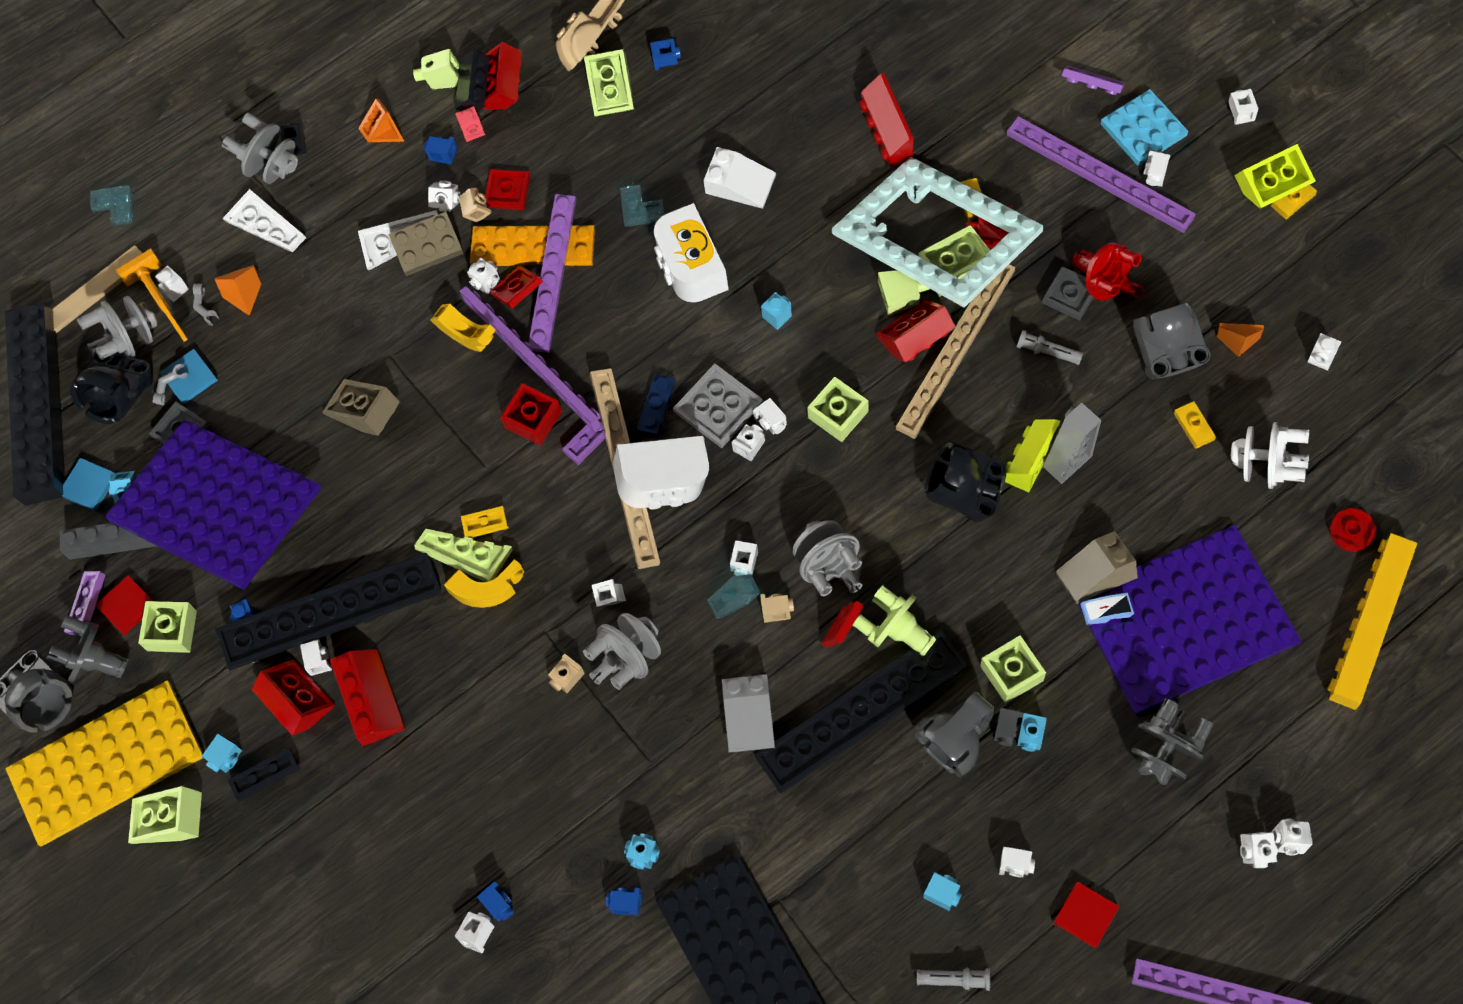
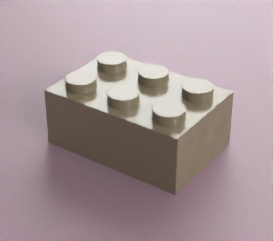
M447 212L388 234L406 276L463 254Z

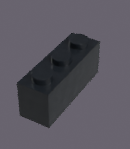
M472 49L460 59L455 109L463 111L474 106L476 112L485 107L490 56Z

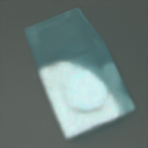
M751 574L732 576L707 601L716 619H720L747 606L761 592Z

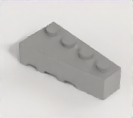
M1083 403L1079 404L1076 408L1074 406L1066 412L1065 420L1043 465L1061 484L1087 462L1094 452L1101 419Z

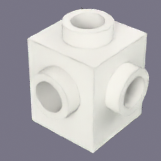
M450 181L434 182L428 187V207L439 208L440 211H451L460 202L459 196L461 194L458 191V185L451 184Z
M480 258L470 266L467 272L470 284L475 289L481 290L488 295L489 291L501 281L497 272L498 268L491 261L486 262Z
M1284 819L1272 830L1274 842L1277 845V852H1282L1286 855L1304 854L1313 845L1309 822Z
M1274 833L1240 834V854L1243 858V863L1253 864V868H1266L1268 863L1277 862V845L1274 842Z

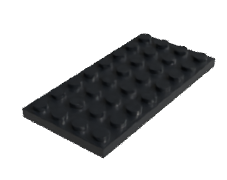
M738 854L656 901L712 1004H823Z

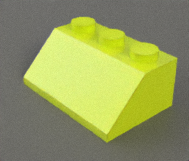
M1298 144L1234 175L1243 194L1259 208L1265 207L1316 182Z
M1057 419L1034 420L1032 426L1028 425L1022 436L1025 438L1023 443L1017 444L1013 453L1015 456L1013 462L1009 461L1006 465V483L1028 493L1030 492L1058 435L1061 421Z

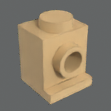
M469 188L459 196L464 218L478 223L491 214V209L487 208L484 194L479 193L477 188Z
M760 594L764 623L791 619L790 611H794L792 598H788V595L783 596V594H773L769 598H765V594Z
M564 654L559 663L548 674L551 680L549 684L557 691L562 689L568 693L585 673L579 664ZM565 670L567 671L565 676H560Z

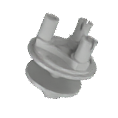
M249 112L245 114L242 122L257 131L252 140L245 144L241 140L237 142L227 136L222 142L223 148L237 155L236 158L242 161L241 169L246 177L255 175L266 164L263 172V181L267 184L275 182L278 178L283 179L286 174L294 172L298 164V157L293 154L295 142L291 139H286L275 149L280 135L279 126L275 123L267 124Z
M129 296L123 297L124 305L130 318L122 322L106 301H102L99 308L77 318L82 330L99 322L103 325L104 337L91 344H87L91 354L94 356L97 353L101 360L117 352L135 357L132 342L126 332L134 327L146 343L153 342L150 330L157 327L158 322L155 314L147 309L145 302L136 305Z
M814 521L807 524L805 532L799 536L793 546V555L796 560L801 562L799 570L801 577L806 582L813 583L821 596L831 593L832 586L828 581L836 577L839 580H843L850 593L858 591L855 586L859 589L862 588V583L853 573L854 570H857L862 565V561L857 557L860 547L857 538L852 534L843 533L842 527L836 521Z
M628 613L621 614L617 619L620 631L608 624H602L598 627L596 639L583 650L585 657L592 661L602 651L605 654L602 663L589 674L592 680L598 675L594 681L596 684L599 685L611 672L615 673L617 670L620 671L610 680L612 685L618 690L631 678L642 679L647 676L648 666L643 655L650 659H656L660 656L661 649L657 641L659 630L654 622L646 616L636 618Z

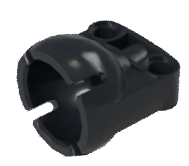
M96 353L92 362L73 380L70 387L71 398L79 409L83 408L88 401L91 403L90 407L85 411V415L90 419L104 424L115 423L128 413L133 403L143 391L152 385L153 378L150 365L146 361L120 353H115L101 360Z
M946 443L937 455L939 459L946 460L949 464L937 460L932 462L924 487L927 494L926 497L938 505L970 517L974 522H982L991 517L996 511L1005 480L1006 466L1000 459H992L959 443Z

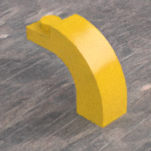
M442 304L430 319L449 337L477 352H482L486 345L491 342L494 337L492 334L496 331L490 324L478 325L470 321L451 304Z
M514 560L497 578L488 582H476L466 576L461 570H458L444 586L449 594L465 605L478 608L492 607L507 601L515 594L512 585L517 584L522 579L524 570L521 564Z

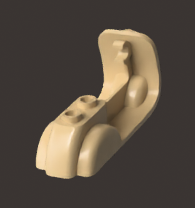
M599 0L588 16L582 11L578 14L573 13L567 20L569 25L566 29L563 27L556 35L558 38L556 41L558 56L568 71L572 70L582 59L584 60V57L587 56L586 54L594 55L593 49H599L595 42L607 24L610 28L617 26L613 22V18H616L618 21L622 19L621 14L617 13V10L624 0Z

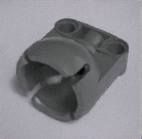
M1190 302L1133 320V330L1146 366L1145 373L1149 378L1159 379L1197 368L1209 361L1210 351L1205 345L1194 307ZM1196 350L1201 354L1200 361H1197L1194 357ZM1156 363L1159 364L1161 367V373L1159 375L1156 374L1154 371V365Z
M31 650L23 655L0 678V709L16 727L35 733L38 732L39 727L40 730L47 731L62 722L70 711L72 704L70 685L51 663L35 650Z
M974 692L956 713H939L925 719L917 727L915 737L919 743L925 744L924 750L948 772L954 773L957 777H961L967 774L976 764L980 749L979 735L990 724L994 714V707L979 693Z

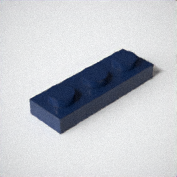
M655 373L638 423L637 433L658 438L676 383L675 378Z

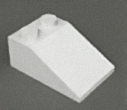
M717 147L704 178L705 193L763 209L776 173L735 151Z

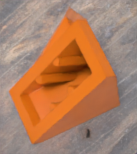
M375 99L358 128L367 142H405L389 112L379 99Z
M254 265L216 277L215 282L222 298L250 316L261 287V281Z
M1220 323L1216 337L1239 357L1261 338L1264 325Z

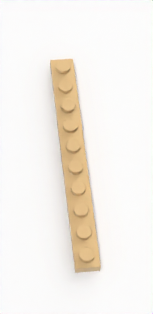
M1009 264L970 302L896 425L897 431L914 439L917 437L1015 272L1014 266Z
M610 368L590 372V378L613 466L617 445L630 444L612 369ZM621 499L638 569L660 565L647 508L631 507Z

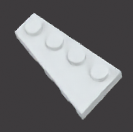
M250 189L223 218L225 222L292 253L306 238Z
M437 210L358 231L368 271L397 256L388 234L438 215Z

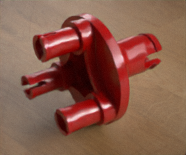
M1118 242L1104 245L1096 254L1087 250H1081V253L1084 255L1075 253L1072 261L1073 266L1077 270L1086 273V289L1091 297L1104 301L1117 296L1118 293H1127L1135 298L1141 296L1136 292L1143 294V286L1130 281L1128 278L1131 266L1137 267L1140 264L1141 254L1130 251L1125 245Z

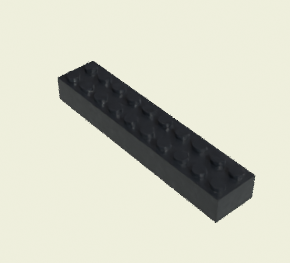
M45 302L5 311L13 497L25 506L63 497V484L65 483L56 331L54 330L53 310Z

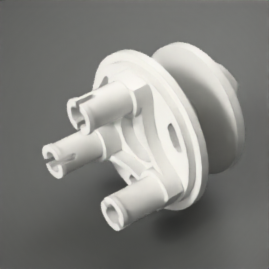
M1274 422L1271 431L1269 450L1254 449V427L1249 426L1246 439L1241 438L1232 443L1231 460L1238 468L1244 469L1245 482L1250 481L1253 460L1268 461L1269 489H1273L1277 482H1284V480L1305 482L1306 469H1308L1309 454H1289L1286 451L1287 442L1308 444L1309 430L1288 429V427L1278 426V422Z

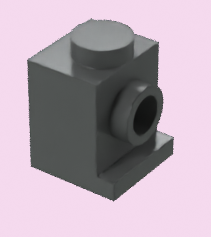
M1000 708L994 740L999 741V744L1003 746H1012L1014 737L1019 738L1021 724L1017 723H1021L1023 712Z

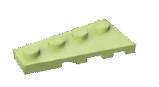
M425 529L414 545L415 550L427 553L428 556L484 582L491 581L496 577L512 552V546L504 545L502 547L494 545L493 542L473 541V538L454 537L453 534Z

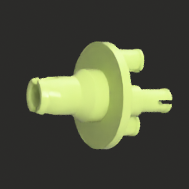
M884 585L880 587L872 602L887 612V618L881 626H875L863 617L862 614L859 615L852 625L865 634L868 640L876 647H879L885 638L889 636L894 641L905 642L923 656L936 641L934 636L932 637L928 631L917 624L915 616L908 611L917 597L912 594L908 600H905L901 596H896Z

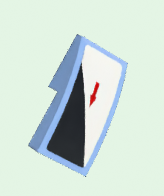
M1128 593L1095 598L1080 604L1087 625L1107 623L1110 619L1128 618L1134 614Z

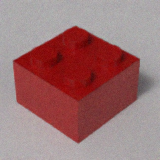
M522 383L500 419L505 429L541 446L562 413V409L558 400Z

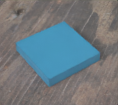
M194 349L159 372L161 376L172 372L176 365H184V367L178 370V374L188 373V376L184 379L177 378L167 383L182 404H185L218 381Z
M80 458L63 484L62 496L96 512L109 491V480L114 475V472Z

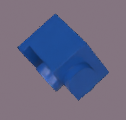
M674 39L650 43L655 70H659V67L678 64L677 58H681L679 46L674 44Z
M430 136L424 145V151L428 159L452 165L458 148L454 137L450 136L449 140L444 137Z
M247 599L230 606L232 614L229 616L232 623L256 614L254 607Z
M493 882L477 896L498 922L508 919L514 913L513 909L509 906L511 899L496 882Z
M618 888L617 891L607 893L606 907H609L612 914L640 916L642 899L640 888H635V892H631L632 890L629 888Z

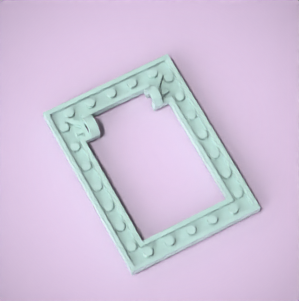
M913 157L906 160L832 228L833 235L962 307L969 304L1043 232V225ZM904 191L907 192L908 198L913 203H919L931 191L1009 233L967 274L959 279L882 237L887 232L886 224L881 223L876 227L875 218Z

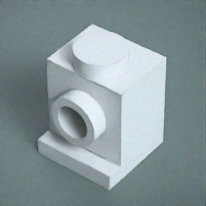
M1237 90L1231 93L1228 103L1234 117V124L1255 121L1258 106L1252 90Z
M1149 151L1144 174L1147 175L1146 183L1148 185L1162 187L1170 155Z
M166 266L155 276L160 283L158 285L159 290L173 303L188 290L182 278L169 266Z
M1321 333L1308 359V363L1328 371L1341 341Z
M771 398L753 410L755 421H759L761 426L765 430L769 429L773 435L779 434L785 429L787 425L786 416Z
M746 424L737 438L732 441L733 451L752 461L765 442L763 430L757 425L753 424L750 427Z
M735 540L730 568L736 576L747 577V574L753 575L756 557L758 556L757 544ZM743 560L748 561L747 564H746V563H740V562L743 561Z
M613 579L592 585L597 607H607L626 601L622 584H614Z
M320 639L300 645L304 667L310 676L332 670V666L326 660L329 659L327 648L320 644Z
M1003 847L999 875L1004 876L1005 871H1008L1009 875L1015 877H1023L1024 874L1028 875V873L1033 874L1035 859H1031L1032 852Z
M468 912L455 937L464 947L483 953L485 950L483 946L494 928L490 922L491 918L481 912L478 915Z

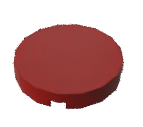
M1347 508L1346 510L1339 511L1332 519L1329 528L1330 536L1334 543L1343 550L1350 552L1362 551L1369 547L1375 539L1377 530L1372 517L1365 511L1357 508Z

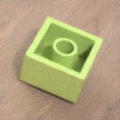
M836 377L828 383L807 407L808 418L841 442L869 412L868 400Z
M146 601L138 643L147 651L190 653L197 611L189 602Z
M1021 636L1016 637L981 659L980 667L1005 704L1043 682L1046 675L1045 670Z

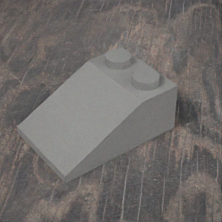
M767 674L722 679L729 753L775 748Z

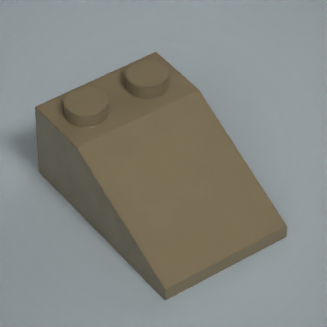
M344 379L322 413L361 432L379 436L400 401L386 387Z
M1115 531L1093 540L1056 571L1057 576L1076 604L1138 578L1136 560Z

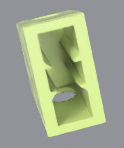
M446 49L423 57L421 68L413 71L416 81L426 80L432 89L457 87L460 64L451 50Z
M898 270L878 273V284L888 317L920 303L919 292L930 290V288Z

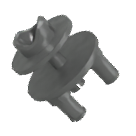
M1164 698L1156 717L1153 716L1150 723H1139L1137 726L1145 733L1163 742L1156 757L1137 748H1133L1131 751L1143 759L1138 767V772L1142 775H1156L1162 785H1167L1171 775L1184 780L1187 777L1186 774L1166 763L1173 749L1202 760L1204 757L1201 754L1202 749L1214 725L1212 722L1200 718L1192 736L1189 735L1188 737L1178 732L1177 730L1187 713L1180 711L1177 708L1179 705L1167 698Z

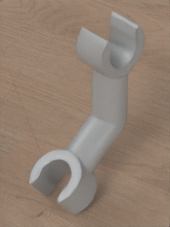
M194 284L193 309L202 315L209 325L213 326L209 318L216 316L219 319V316L215 311L207 310L202 306L205 288H202V284Z
M176 365L172 372L159 378L157 390L153 396V403L164 405L166 384L177 378L184 379L188 376V373L178 374V370L184 367V365Z

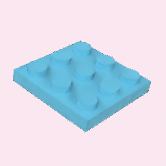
M1150 89L1101 119L1100 123L1137 166L1148 160L1149 151L1160 153L1188 134V130Z

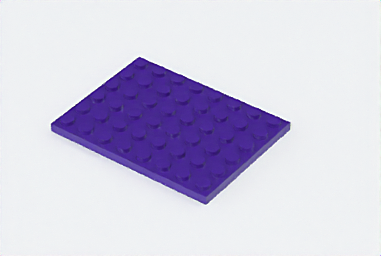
M184 419L105 517L109 522L244 590L320 491L321 487L318 483Z
M1236 525L1137 567L1138 578L1085 600L1088 601L1128 593L1134 611L1131 617L1110 619L1107 623L1090 624L1088 626L1135 716L1161 705L1164 698L1169 700L1177 698L1294 647L1301 642ZM1080 602V603H1078L1077 605H1078V607H1079V609H1080V611H1081V613H1082V615H1083V617H1084V614H1083V611H1082V608H1081V605H1080L1082 602Z

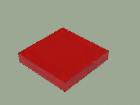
M490 169L485 194L487 208L525 210L531 177L530 172Z
M518 266L489 292L494 298L513 308L543 281L538 275L522 266Z
M127 576L95 606L125 636L143 619L145 602L153 600Z
M855 601L843 606L821 644L829 648L842 643L861 612L863 605Z
M1077 881L1053 924L1096 949L1120 906Z

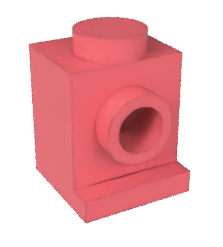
M474 106L455 113L466 142L485 135Z

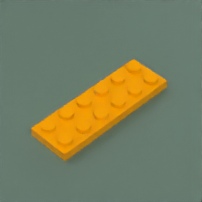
M594 225L572 226L565 266L593 265ZM473 226L470 264L472 265L482 258L486 262L491 261L496 266H542L549 226Z

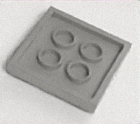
M714 364L674 406L673 411L720 448H723L753 415V410L763 403V399L718 365Z

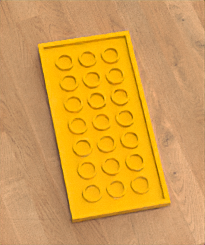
M167 680L5 769L36 842L42 847L203 758L201 756L204 753L171 683Z

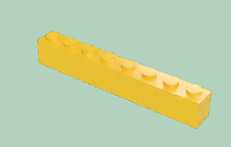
M1392 533L1387 540L1382 539L1378 548V552H1381L1380 558L1374 560L1371 568L1374 575L1372 579L1368 578L1364 587V591L1367 592L1365 599L1361 598L1357 606V611H1360L1358 619L1354 617L1349 629L1353 631L1351 639H1346L1342 648L1345 651L1344 658H1339L1335 671H1338L1336 679L1332 678L1328 687V691L1331 692L1329 700L1354 710L1361 704L1417 546L1416 542Z

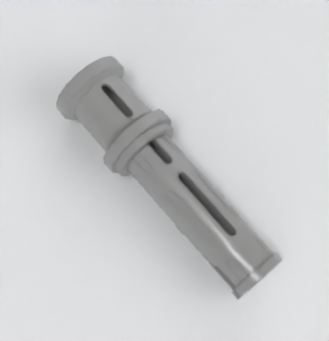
M1026 330L1022 331L1017 345L1019 349L1023 347L1034 351V354L1042 352L1077 365L1080 364L1084 353L1046 341L1044 336L1040 335L1037 337L1028 334Z
M965 968L963 971L917 969V985L963 986L965 990L985 988L986 991H990V968H986L985 971L970 970L969 968Z

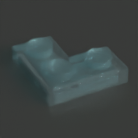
M130 185L90 191L91 210L93 212L110 210L111 224L113 226L133 223L132 188Z
M640 185L620 188L625 227L656 223L664 216L662 200L642 202Z

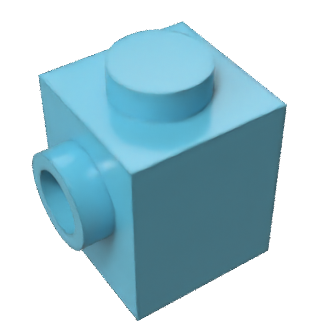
M776 292L761 305L762 318L777 330L792 317L791 302L788 298L780 296Z
M1024 713L1017 746H1022L1023 750L1031 752L1040 750L1047 718Z
M217 734L201 757L208 761L206 766L213 771L218 772L220 769L227 773L237 763V757L242 750Z
M934 873L924 893V899L950 911L952 905L955 907L958 905L962 896L959 893L960 885L957 884L958 881L949 875L942 877Z

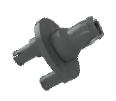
M66 614L61 628L80 634V641L75 651L72 652L52 644L46 659L63 664L65 668L72 670L68 681L72 683L80 669L88 672L98 670L105 674L116 676V678H121L128 659L106 650L102 643L93 640L99 625L87 620L84 622Z

